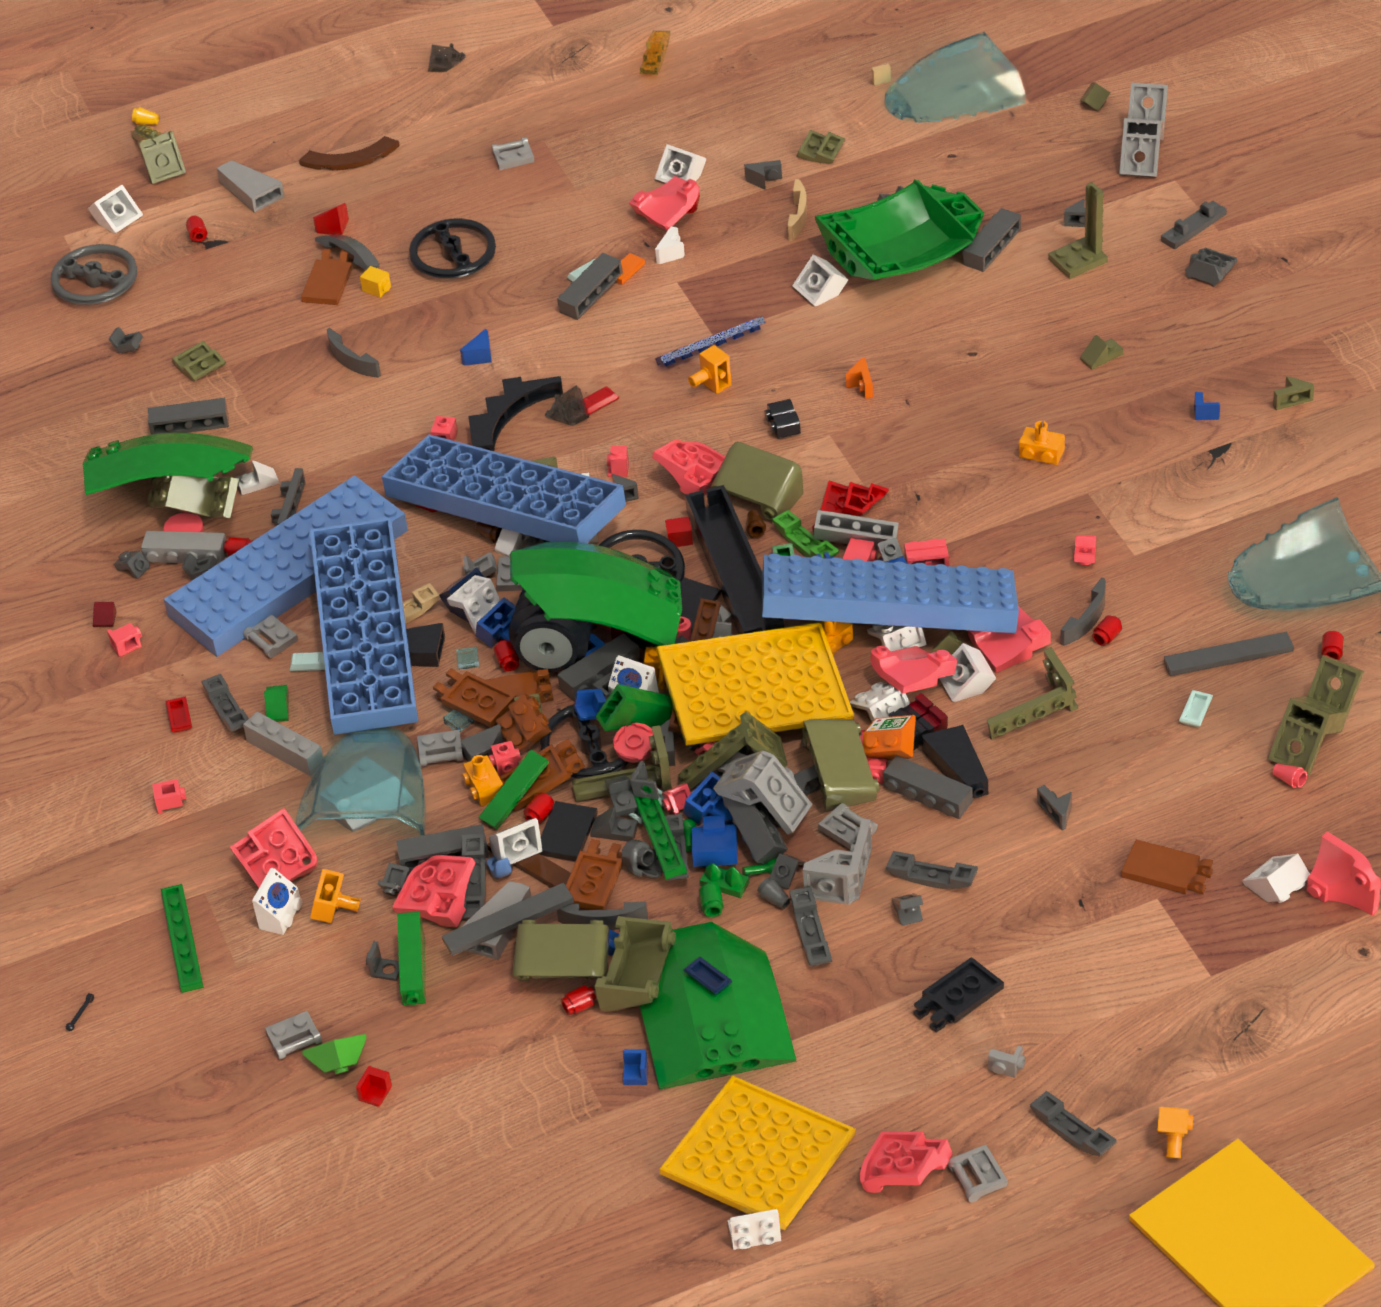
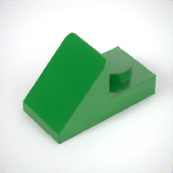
M288 686L266 687L264 698L267 717L276 722L289 721Z

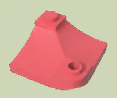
M674 176L655 190L649 192L641 190L636 193L629 204L637 214L645 217L649 223L668 231L694 205L700 187L692 179L686 181Z
M677 439L655 450L652 458L672 474L680 485L681 492L690 494L703 491L704 495H706V489L710 488L725 456L703 443L683 442Z
M1019 606L1016 633L967 630L972 644L981 651L995 673L1032 658V651L1050 644L1051 632L1040 619H1032Z
M877 646L871 650L870 656L871 665L877 674L902 694L937 686L938 678L955 674L957 659L946 650H937V652L929 653L918 646L890 651L885 646Z
M285 808L248 831L246 837L230 847L258 888H260L270 868L276 869L292 882L298 877L305 876L313 871L318 864V858L314 850ZM305 859L311 860L308 865L303 864V861Z
M1327 831L1322 836L1317 860L1307 879V892L1324 903L1327 900L1345 903L1373 916L1378 911L1380 878L1374 873L1370 862L1362 853Z
M446 855L430 857L410 872L392 908L396 913L420 911L421 918L433 921L439 926L457 928L466 911L464 907L466 889L476 862L472 857Z
M881 1131L861 1167L860 1182L864 1191L871 1193L881 1192L885 1185H920L932 1170L945 1169L953 1155L948 1140L926 1139L923 1131Z

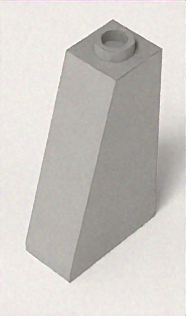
M231 160L217 168L219 182L254 213L285 197L281 181Z
M509 881L461 927L531 897L530 887L522 883ZM516 928L465 951L499 960Z

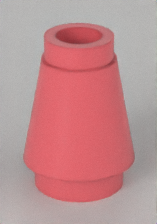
M1277 763L1273 768V775L1293 788L1303 787L1307 780V772L1302 767Z

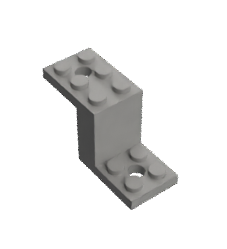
M1131 83L1128 118H1124L1119 174L1157 177L1160 141L1164 140L1168 85ZM1147 97L1153 99V105L1150 108H1146L1143 105V100ZM1139 151L1145 154V159L1142 162L1135 160V154Z

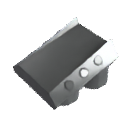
M1204 248L1200 249L1198 254L1191 255L1189 266L1185 271L1189 279L1193 277L1211 283L1214 287L1238 260L1236 257Z

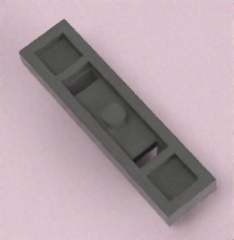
M1205 201L1201 204L1200 209L1183 221L1181 219L1177 220L1173 228L1161 235V242L1173 249H1177L1227 215V208L1220 206L1215 201L1210 203Z
M295 468L291 481L281 482V495L286 497L282 509H272V523L279 525L296 514L306 484L302 468Z

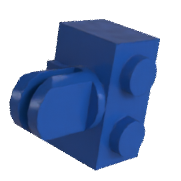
M505 597L502 598L477 622L476 637L491 648L500 639L510 641L509 626L515 611V605Z
M711 772L685 800L683 814L698 825L703 823V816L725 815V824L732 825L733 817L730 811L724 806L722 796L718 795L713 789L720 779L714 772Z

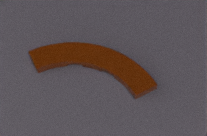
M384 136L366 148L349 153L325 154L309 150L299 160L301 166L321 170V168H331L332 170L352 169L371 164L374 159L379 157L384 158L400 145L399 141Z

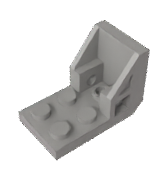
M763 750L734 760L713 788L718 795L747 805L761 801L786 834L794 832L813 805L773 754Z
M862 818L860 827H856L854 837L856 843L851 845L850 851L834 850L804 863V888L812 887L815 900L847 905L859 900L872 852L871 819Z

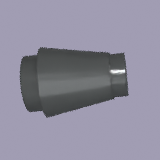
M766 878L757 889L761 898L781 909H785L791 901L774 879Z

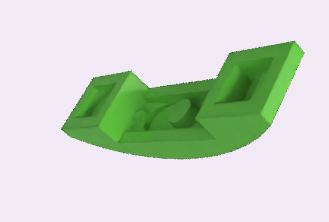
M787 510L772 519V522L789 543H792L793 547L804 556L811 558L816 556V554H820L823 558V553L828 552L830 557L839 554V550L827 540L821 542L814 539V535L801 526V519L791 511Z

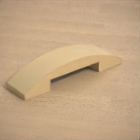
M795 179L793 189L794 205H798L797 214L789 215V241H793L801 233L807 220L806 191L799 179Z
M430 583L412 591L413 598L403 602L406 624L425 613L440 598Z

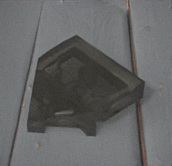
M452 43L449 47L432 44L428 71L447 72L464 60L466 55L463 52L459 53L453 48L454 44Z
M577 385L560 396L555 394V401L551 409L547 410L545 414L547 418L571 426L589 418L581 389Z

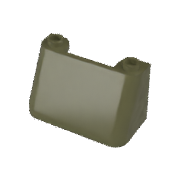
M735 442L729 448L710 488L724 485L728 495L731 494L761 505L763 516L771 521L783 512L790 511L804 494L802 469L796 462L742 442Z
M809 719L803 721L802 738L805 747L807 746L808 751L811 752L820 781V790L825 797L823 801L825 812L833 811L841 803L850 807L875 801L876 792L880 791L878 780L873 779L860 739V735H862L860 724L855 723L853 719Z
M618 916L615 926L619 928L620 935L614 939L615 952L607 976L597 978L595 984L601 1011L612 1012L652 1003L654 998L658 997V984L670 946L674 945L676 938L675 932L672 931L671 922Z
M522 920V924L517 926L513 977L517 981H529L530 976L534 980H539V978L588 980L589 977V979H596V981L597 978L606 977L608 973L609 926L603 925L601 920H591L590 924H536V920Z

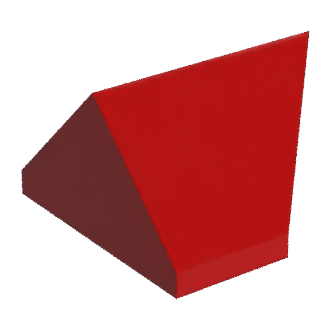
M345 203L313 217L317 234L343 235L349 220Z

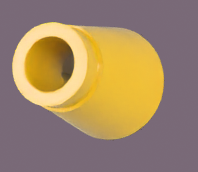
M141 107L134 108L132 122H135L137 125H158L159 114Z

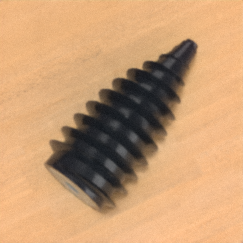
M522 589L509 626V639L519 659L534 670L548 669L549 673L565 670L583 659L588 651L592 622L571 619H550L548 621L544 617L545 612L538 604L534 606L524 595L526 591Z

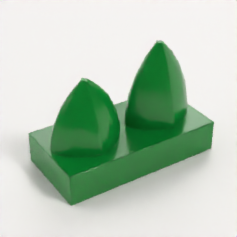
M712 863L706 867L700 879V886L713 883L721 888V893L741 898L750 883V879L748 876L740 874L734 866L726 870Z

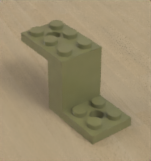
M193 476L152 477L153 488L148 494V507L155 509L169 508L211 519L231 518L239 479L233 477H214V480L209 482L208 478Z
M1322 655L1308 695L1290 698L1268 759L1279 764L1302 767L1307 772V776H1309L1324 736L1326 734L1342 732L1364 671L1329 656ZM1334 677H1337L1341 682V686L1337 690L1331 686V681ZM1294 741H1298L1301 744L1299 753H1295L1292 750L1291 746Z

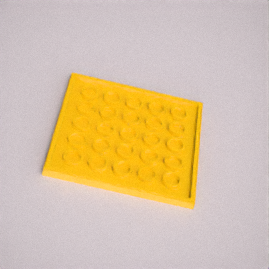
M732 1075L660 1167V1175L747 1214L777 1209L780 1229L785 1230L855 1136L856 1129Z

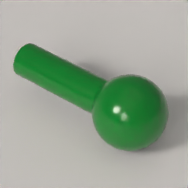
M685 819L683 820L685 848L687 852H692V827H697L693 820Z
M772 859L767 864L743 867L742 873L745 876L769 873L771 875L777 859Z

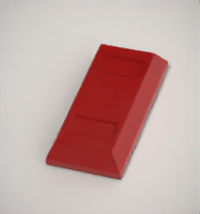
M606 386L580 400L576 406L588 416L616 401L619 397Z
M186 696L165 701L171 731L177 733L190 730L192 723Z

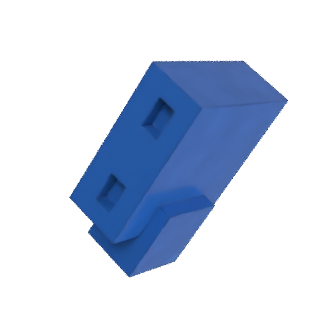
M725 815L703 816V826L692 827L693 867L708 866L712 863L716 865L738 864L736 825H726Z

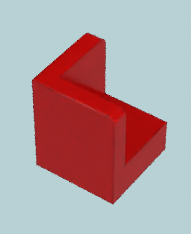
M689 516L665 520L669 540L677 547L693 545Z
M368 1066L356 1085L359 1101L380 1107L392 1087L389 1072Z

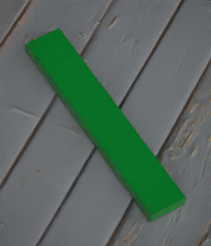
M644 786V787H643V790H644L645 792H647V793H652V792H653L650 787H648V786ZM634 796L639 814L665 878L669 879L687 873L686 866L659 800Z
M179 884L162 888L161 894L181 992L204 988L183 885Z

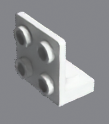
M474 575L448 597L447 601L450 606L464 610L473 632L476 634L477 622L500 601V598L490 578Z
M873 624L872 628L867 629L868 634L881 639L882 645L890 651L927 645L922 627Z
M883 682L872 685V689L857 694L854 697L855 699L850 701L851 707L867 710L871 722L875 718L889 717V713L910 704L906 693L902 694L892 685Z
M777 1209L732 1217L728 1220L733 1250L747 1249L751 1246L762 1244L769 1245L781 1241Z

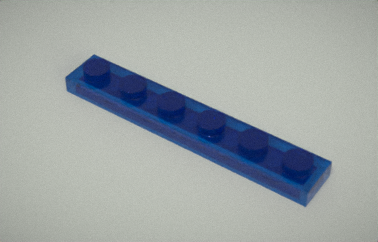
M763 316L659 356L655 360L657 365L664 363L665 367L676 363V358L681 357L684 360L693 356L692 352L696 350L701 353L714 343L716 346L727 343L726 339L729 337H733V340L744 336L743 332L747 330L750 333L760 330V325L766 322Z

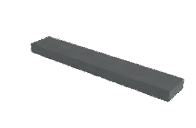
M1282 632L1164 656V663L1169 675L1175 676L1293 652L1294 646L1288 633Z
M561 883L442 935V940L453 956L517 928L518 924H522V920H535L572 904L574 899L566 885Z

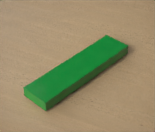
M530 750L480 814L479 819L497 830L545 769L549 761L533 750Z

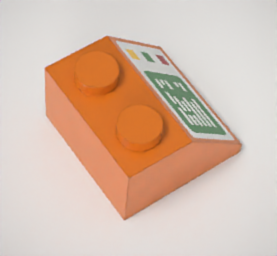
M905 715L875 718L863 735L865 755L869 758L887 760L894 759L896 755L902 758H913L916 716Z

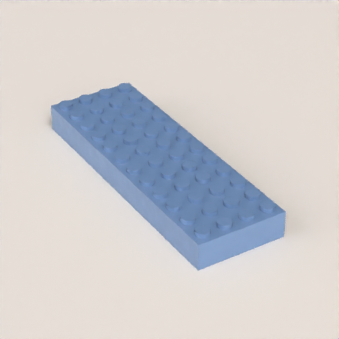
M433 435L426 436L382 476L387 497L551 542L587 544L626 506L623 485Z
M354 475L164 598L167 615L218 657L245 639L243 632L247 627L255 626L270 615L277 618L316 592L310 529L391 517L394 538L396 539L408 531L405 513Z
M391 517L310 529L330 717L334 735L419 722Z
M775 553L764 555L762 617L1016 633L1019 608L1013 570L1006 568L988 569L986 567L968 568L962 565L951 567L943 564L936 566L924 563L905 564L900 561L888 563L881 560H843L837 557L826 559L818 556L811 558L799 555L780 556Z

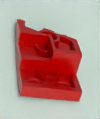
M829 480L820 510L861 516L883 498L889 489L873 483L868 488L853 482L845 486Z

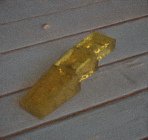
M652 31L646 42L647 49L643 54L640 74L658 75L668 47L670 31Z

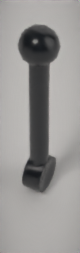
M87 994L86 1001L71 1022L66 1024L67 1031L74 1030L76 1021L88 1004L93 1002L94 994Z

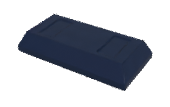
M701 957L683 969L684 972L715 995L732 982L730 978Z

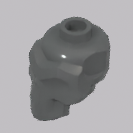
M630 840L624 845L621 857L623 863L628 867V871L639 877L645 875L651 878H658L662 875L663 871L655 851L647 843L640 840Z

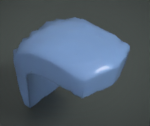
M493 856L486 861V865L494 878H502L512 873L508 858L498 861Z

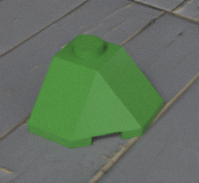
M366 1034L333 1040L303 1050L302 1053L303 1056L324 1072L334 1071L335 1075L349 1071V1066L357 1064L366 1041Z

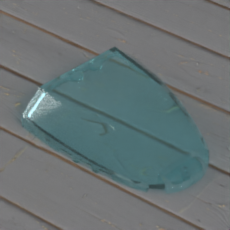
M985 32L950 43L923 57L902 73L885 93V106L893 116L901 120L906 117L913 118L915 122L941 121L942 117L954 116V119H958L959 115L970 113L971 116H976L978 111L988 110L991 113L1025 103V92L1017 69Z
M1338 497L1299 514L1297 520L1290 524L1283 523L1280 530L1272 535L1270 533L1266 534L1262 542L1257 545L1253 543L1234 560L1231 572H1228L1229 587L1235 597L1251 607L1266 610L1309 611L1335 606L1381 592V573L1349 529Z
M382 727L350 732L337 740L316 768L304 791L295 819V824L300 831L315 820L397 818L416 828L420 836L425 835V788L418 756L409 737L393 727Z

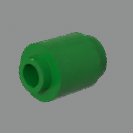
M713 883L705 884L699 889L701 910L708 917L719 916L724 907L721 888Z

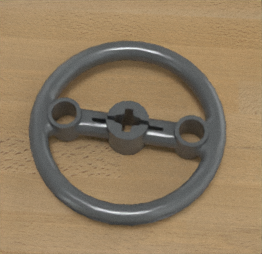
M109 244L88 245L75 249L63 256L54 266L50 279L53 290L62 299L75 304H98L112 300L126 292L136 279L137 265L134 257L121 247ZM91 254H112L125 260L129 271L126 275L121 270H114L110 273L102 270L100 262L90 261L84 266L77 264L76 260ZM61 274H65L67 278L81 276L85 277L86 283L90 287H98L103 283L111 284L112 289L95 295H78L65 290L60 285L59 278Z

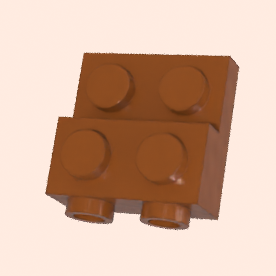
M526 694L509 705L510 710L496 720L501 726L502 733L507 742L512 741L514 749L518 748L520 755L551 732L547 717L538 708L540 706L535 697H530Z

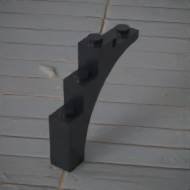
M561 376L523 382L521 377L502 379L504 395L486 397L487 413L468 416L472 445L495 451V444L500 432L515 415L540 401L563 396Z

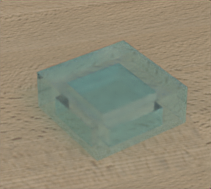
M477 647L456 649L459 670L480 667Z
M452 710L443 717L444 723L447 726L460 732L474 722V719L456 710Z

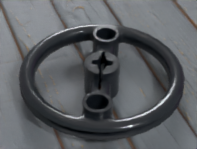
M452 218L437 221L424 227L414 236L409 247L410 259L419 271L428 276L443 279L464 277L479 271L490 262L496 249L495 237L486 226L474 220ZM449 228H467L483 235L487 241V249L483 256L475 262H470L469 255L462 253L460 238L456 235H450ZM434 234L436 241L443 244L445 259L454 261L456 268L440 269L422 262L418 256V248L421 242L429 235Z
M634 529L618 532L609 536L598 545L611 548L627 540L654 542L665 548L671 556H664L660 561L647 562V559L639 554L632 556L667 571L679 580L680 583L685 576L684 558L678 547L668 538L653 531Z
M574 704L558 711L548 720L551 732L540 740L541 750L550 745V738L554 729L565 719L573 718L574 726L579 729L581 751L590 756L591 768H583L579 772L573 773L571 775L572 778L580 779L616 772L629 763L621 758L608 762L606 753L601 750L599 728L591 725L590 720H579Z

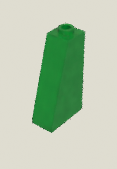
M617 684L595 717L605 731L619 730L625 725H632V723H642L652 728L653 726H661L670 720L673 703L670 695Z
M420 911L397 913L403 1005L425 1004V935Z

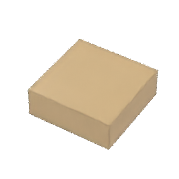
M889 64L872 68V83L874 86L891 81V67Z

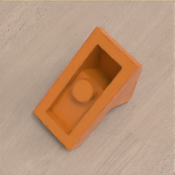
M861 358L846 373V387H859L860 392H864L865 399L873 398V383L866 359Z

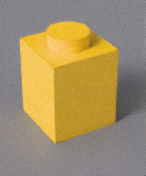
M370 266L360 276L363 292L381 298L391 288L389 272Z

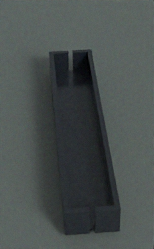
M724 485L706 489L708 507H705L703 491L686 494L687 514L718 587L721 590L727 608L731 613L738 634L784 628L783 618L762 617V571Z

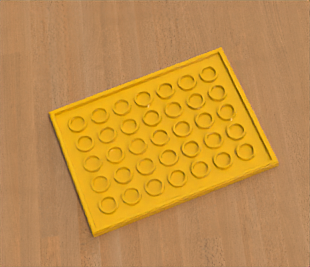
M821 623L657 647L656 652L686 746L720 741L730 730L741 724L740 715L745 711L773 732L803 728V721L809 719L854 720L853 710Z
M1239 1139L1230 1143L1129 1215V1220L1219 1307H1322L1373 1270L1375 1265L1372 1260Z

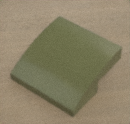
M810 130L797 153V157L812 162L833 163L845 138L831 132L824 136Z
M205 341L172 358V363L194 382L226 364V361L215 349L212 350Z

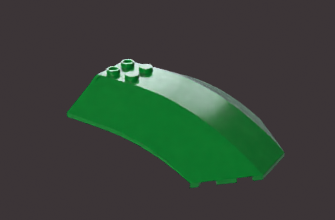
M914 179L910 185L881 200L849 210L815 216V221L829 253L850 276L876 280L927 268L964 249L973 242L984 217V212L963 192L957 191V194L945 191L946 188L933 184L931 187H928L919 180Z
M162 433L141 436L119 442V440L112 441L107 444V447L100 448V446L89 449L83 461L85 494L87 496L128 482L161 476L208 478L210 482L214 480L215 474L220 471L222 474H225L234 469L235 464L249 461L252 456L253 447L223 437L196 433Z
M546 542L511 551L510 580L515 585H518V583L526 591L524 595L534 606L538 604L545 612L544 617L548 621L550 619H571L593 622L620 629L659 646L675 644L682 613L680 581L667 571L623 552L586 543Z
M713 922L673 929L672 931L676 934L675 943L670 946L658 984V997L654 998L652 1003L639 1005L659 1090L796 1062L785 1013L766 951ZM701 957L730 978L732 982L715 995L684 972L683 969Z

